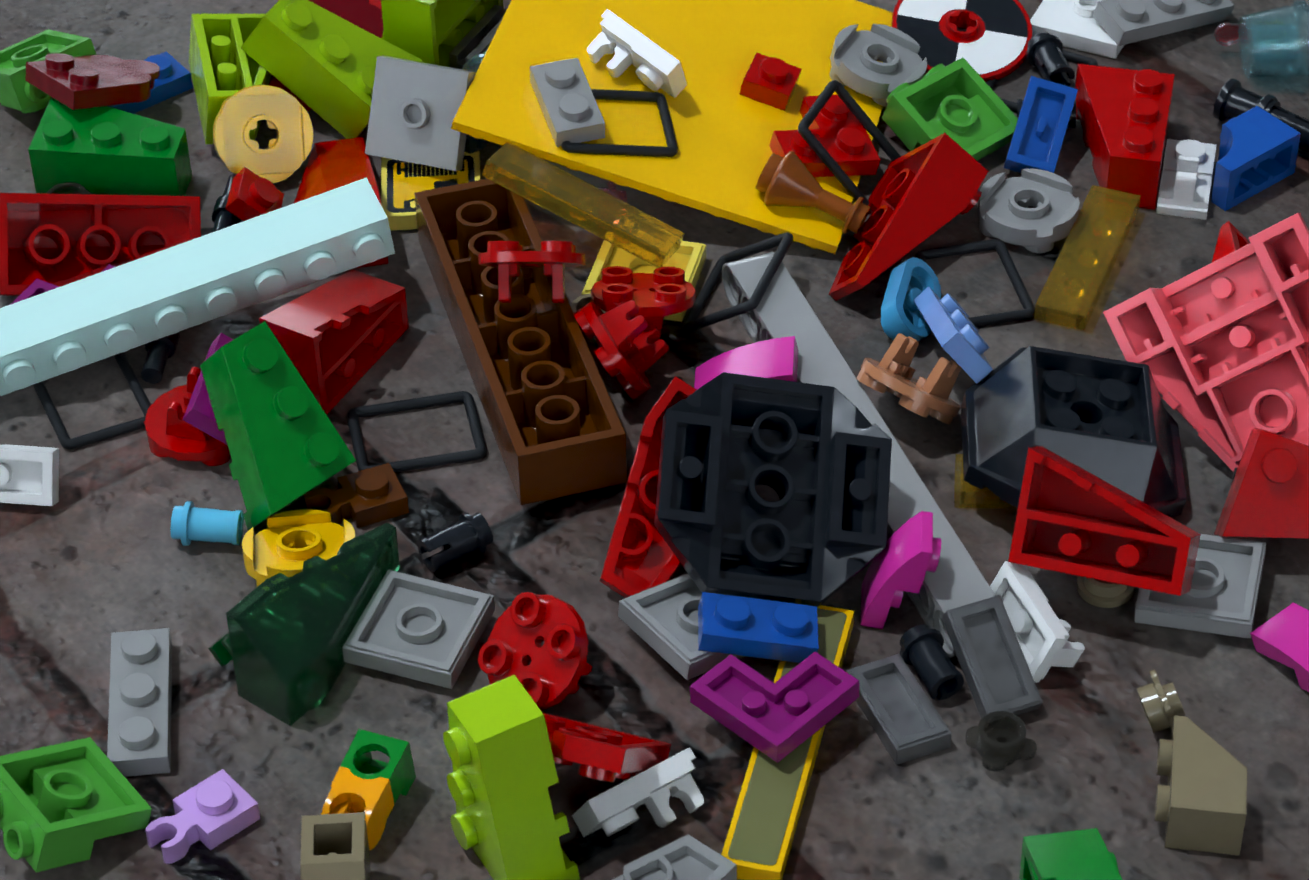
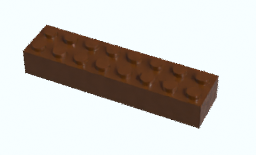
M514 174L415 192L420 246L520 505L627 483L626 433L581 329L573 315L566 295L564 303L552 302V277L544 275V268H520V277H512L511 303H500L498 267L478 265L479 254L487 252L488 241H518L519 245H523V251H541L542 239Z

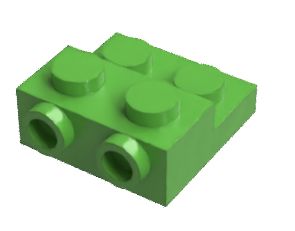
M47 29L1 50V106L21 110L22 113H32L45 108L51 96L26 81V62L45 60V56L52 53H63L73 57L97 55L91 38Z
M964 57L947 66L944 64L936 65L921 80L912 85L906 82L896 87L886 99L888 105L882 116V119L910 151L946 133L977 161L1010 143L1018 120Z
M91 737L0 756V829L3 831L4 845L12 859L25 858L35 872L90 860L94 840L145 829L148 826L152 808Z

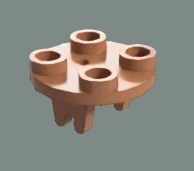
M899 333L880 362L870 358L864 359L856 379L878 392L885 393L888 391L899 397L898 404L925 418L930 415L949 425L961 409L958 403L949 398L961 370V367L955 361H949L941 357L927 379L920 376L917 380L912 377L916 369L910 367V364L919 345V341Z

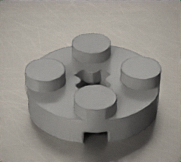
M858 24L850 25L841 30L834 41L830 54L831 69L829 72L832 80L839 81L843 86H848L858 93L872 97L877 104L887 107L886 99L896 87L906 82L912 85L924 77L927 69V60L925 57L922 61L918 55L920 46L912 37L896 28L883 24H872L870 31H856Z
M1031 168L1021 169V177L1005 179L1006 172H1002L988 179L980 189L982 194L978 200L979 230L983 235L997 238L1007 243L1024 246L1033 253H1045L1053 249L1054 242L1064 239L1075 229L1078 223L1080 202L1078 197L1075 198L1072 195L1073 186L1063 177L1049 171Z

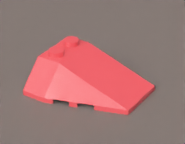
M1296 213L1249 237V244L1163 288H1149L1103 312L1125 360L1149 366L1156 387L1163 396L1162 399L1186 419L1199 433L1198 436L1232 471L1239 466L1252 429H1263L1309 446V230L1300 213Z

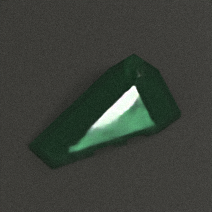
M385 523L343 543L337 555L330 559L324 560L318 556L308 559L303 563L302 572L294 576L287 577L279 573L266 579L226 613L238 696L289 726H292L307 711L315 709L321 704L346 664L343 658L342 647L387 571L398 572L400 569L395 526Z

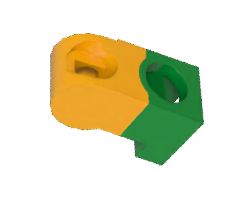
M358 729L331 783V790L326 798L321 815L365 812L369 850L376 847L381 839L387 818L399 795L406 796L416 778L409 742ZM371 751H379L386 754L390 759L389 763L372 759Z

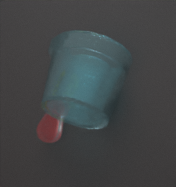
M1293 0L1292 5L1240 17L1239 24L1225 22L1218 25L1215 29V39L1220 45L1230 46L1239 43L1242 67L1247 78L1309 76V6L1305 0Z

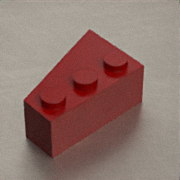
M1077 63L1075 88L1078 89L1076 95V120L1080 119L1083 128V141L1085 146L1090 148L1093 157L1092 167L1105 204L1147 209L1156 208L1170 120L1175 74L1160 73L1152 69L1132 70Z
M352 269L260 317L259 322L265 321L327 415L409 328L405 287Z
M1252 429L1214 534L1224 537L1309 539V446L1263 429Z
M1036 446L1028 448L1008 562L1182 596L1191 590L1201 534L1045 447Z

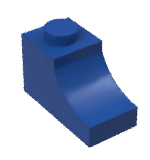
M1259 106L1224 123L1220 133L1219 156L1215 167L1211 202L1227 211L1295 173L1301 133Z

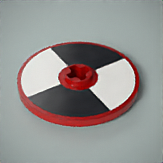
M898 0L891 21V27L906 33L919 44L920 50L918 55L922 61L925 57L927 60L925 74L938 64L947 66L964 57L985 82L990 79H1002L1014 72L1025 60L1027 44L1032 38L1030 18L1018 0ZM957 28H964L966 32L958 31Z

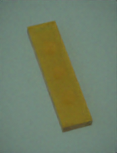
M506 142L487 160L482 173L485 178L657 268L662 267L679 249L685 233L510 142Z
M1095 185L1091 186L1078 217L1036 302L1034 319L1085 330L1139 211L1140 195Z

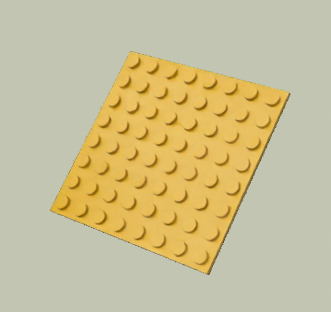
M511 0L452 121L451 129L468 134L476 139L486 140L517 150L522 154L532 155L563 165L571 170L581 171L612 181L620 186H627L661 197L666 201L676 202L707 212L712 216L725 218L764 233L779 235L788 232L792 234L793 241L813 249L836 254L842 236L843 221L815 207L766 206L764 204L765 193L755 188L764 166L773 154L769 146L773 132L798 130V125L803 119L799 111L804 96H819L827 84L832 81L829 74L831 69L830 54L838 33L844 28L858 24L856 31H870L872 24H883L891 27L893 12L856 0ZM607 9L681 62L688 85L676 98H673L661 88L658 91L648 88L635 73L637 68L632 64L618 78L610 76L606 65L613 59L615 52L602 56L596 64L591 62L587 47L601 33L600 23L603 21L601 15ZM756 53L779 58L787 64L802 69L798 84L785 111L739 94L743 79ZM578 57L591 89L648 91L663 94L667 101L678 145L677 154L672 157L568 153L563 150L562 146L556 147L530 82V66ZM844 86L877 127L883 106L877 104L872 97ZM595 99L605 121V138L581 143L668 147L657 102ZM867 131V133H868V135H869V137H870V139H871V141H872L873 137H872V136L869 134V132ZM861 175L848 176L858 186ZM836 177L815 178L824 190L850 203L853 202L854 197L849 194Z

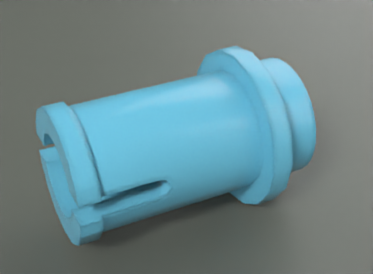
M186 501L184 506H174L170 527L171 538L180 539L184 546H189L191 541L240 545L243 535L244 514L242 510L228 511L199 508L194 506L193 501Z

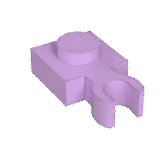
M221 769L172 799L175 815L160 817L152 821L145 831L150 848L163 840L171 839L161 845L164 862L171 864L183 858L190 846L199 840L209 850H212L260 820L258 803Z

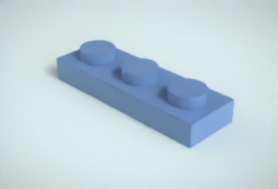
M928 286L913 300L941 347L976 384L993 370L983 354L990 347L978 334L979 330L968 319L969 315L949 293L940 299Z

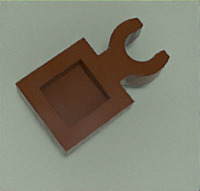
M390 463L338 477V489L336 490L317 488L304 494L305 509L330 512L331 522L340 525L344 521L343 518L345 520L352 518L356 528L409 513L408 497Z

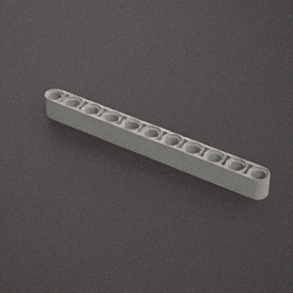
M775 252L725 263L722 266L723 286L731 306L747 302L751 298ZM781 262L759 305L750 312L738 315V318L754 343L774 338L795 336L798 347L797 382L835 387L859 409L872 425L876 424L892 439L887 540L897 529L919 512L933 513V537L941 538V553L938 567L935 573L926 572L919 594L907 592L926 625L931 629L940 631L944 638L943 649L950 658L957 656L942 620L943 614L947 610L996 595Z

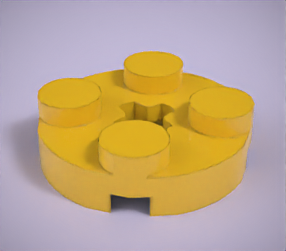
M253 85L240 89L234 95L224 100L221 109L215 117L213 142L217 155L232 173H239L246 167L259 177L265 178L272 183H277L291 176L308 157L313 144V126L308 112L294 96L279 87ZM266 120L267 127L276 129L277 133L276 138L268 140V148L264 149L259 148L258 141L250 140L249 137L250 130L257 129V121Z
M301 509L275 514L266 518L268 528L254 535V527H252L243 537L242 550L246 572L256 580L258 591L267 595H272L296 582L301 589L318 587L324 590L337 589L347 582V571L355 564L357 559L356 535L352 524L344 518V527L331 522L330 512L322 510Z

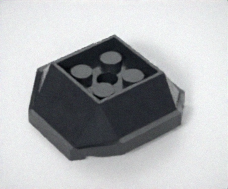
M1029 346L1028 348H1020L994 368L978 384H973L965 391L961 404L963 475L965 482L981 490L987 487L1000 499L1018 508L1028 448L1043 446L1170 518L1181 515L1187 495L1178 423L1164 408L1148 365Z
M723 372L704 384L686 399H682L668 408L663 416L654 526L701 592L817 606L818 608L881 555L886 548L892 439L876 424L872 425L859 409L835 387ZM755 486H770L777 492L780 501L769 502L762 499L757 494Z

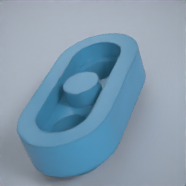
M909 258L895 267L890 274L881 305V326L886 335L892 340L895 339L897 334L901 333L919 341L931 333L929 325L913 300L928 286L941 298V287L932 268L919 258Z

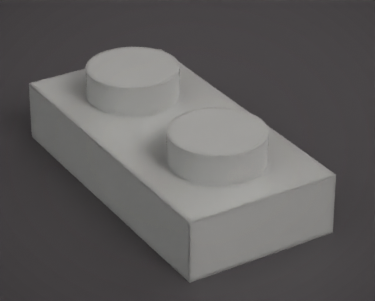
M578 57L530 66V82L556 147H560L564 141L581 143L605 138V121Z

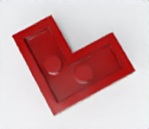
M832 95L808 129L847 176L876 175L881 159L866 129L838 95ZM804 96L799 111L802 118L819 96ZM799 130L773 132L769 145L772 153L784 158L789 151H794L814 178L835 177L800 135Z

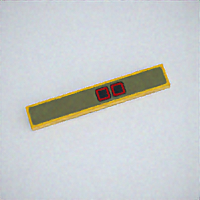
M820 605L817 608L818 654L839 668H842L854 626V610ZM780 661L773 683L777 682L800 663ZM825 725L778 763L757 748H753L721 854L737 864V879L782 880Z

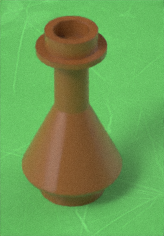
M789 151L784 158L773 153L764 166L755 188L765 193L764 204L766 206L815 207L843 221L842 233L844 234L848 230L858 234L871 208L863 203L864 198L861 196L852 204L824 190L794 151Z

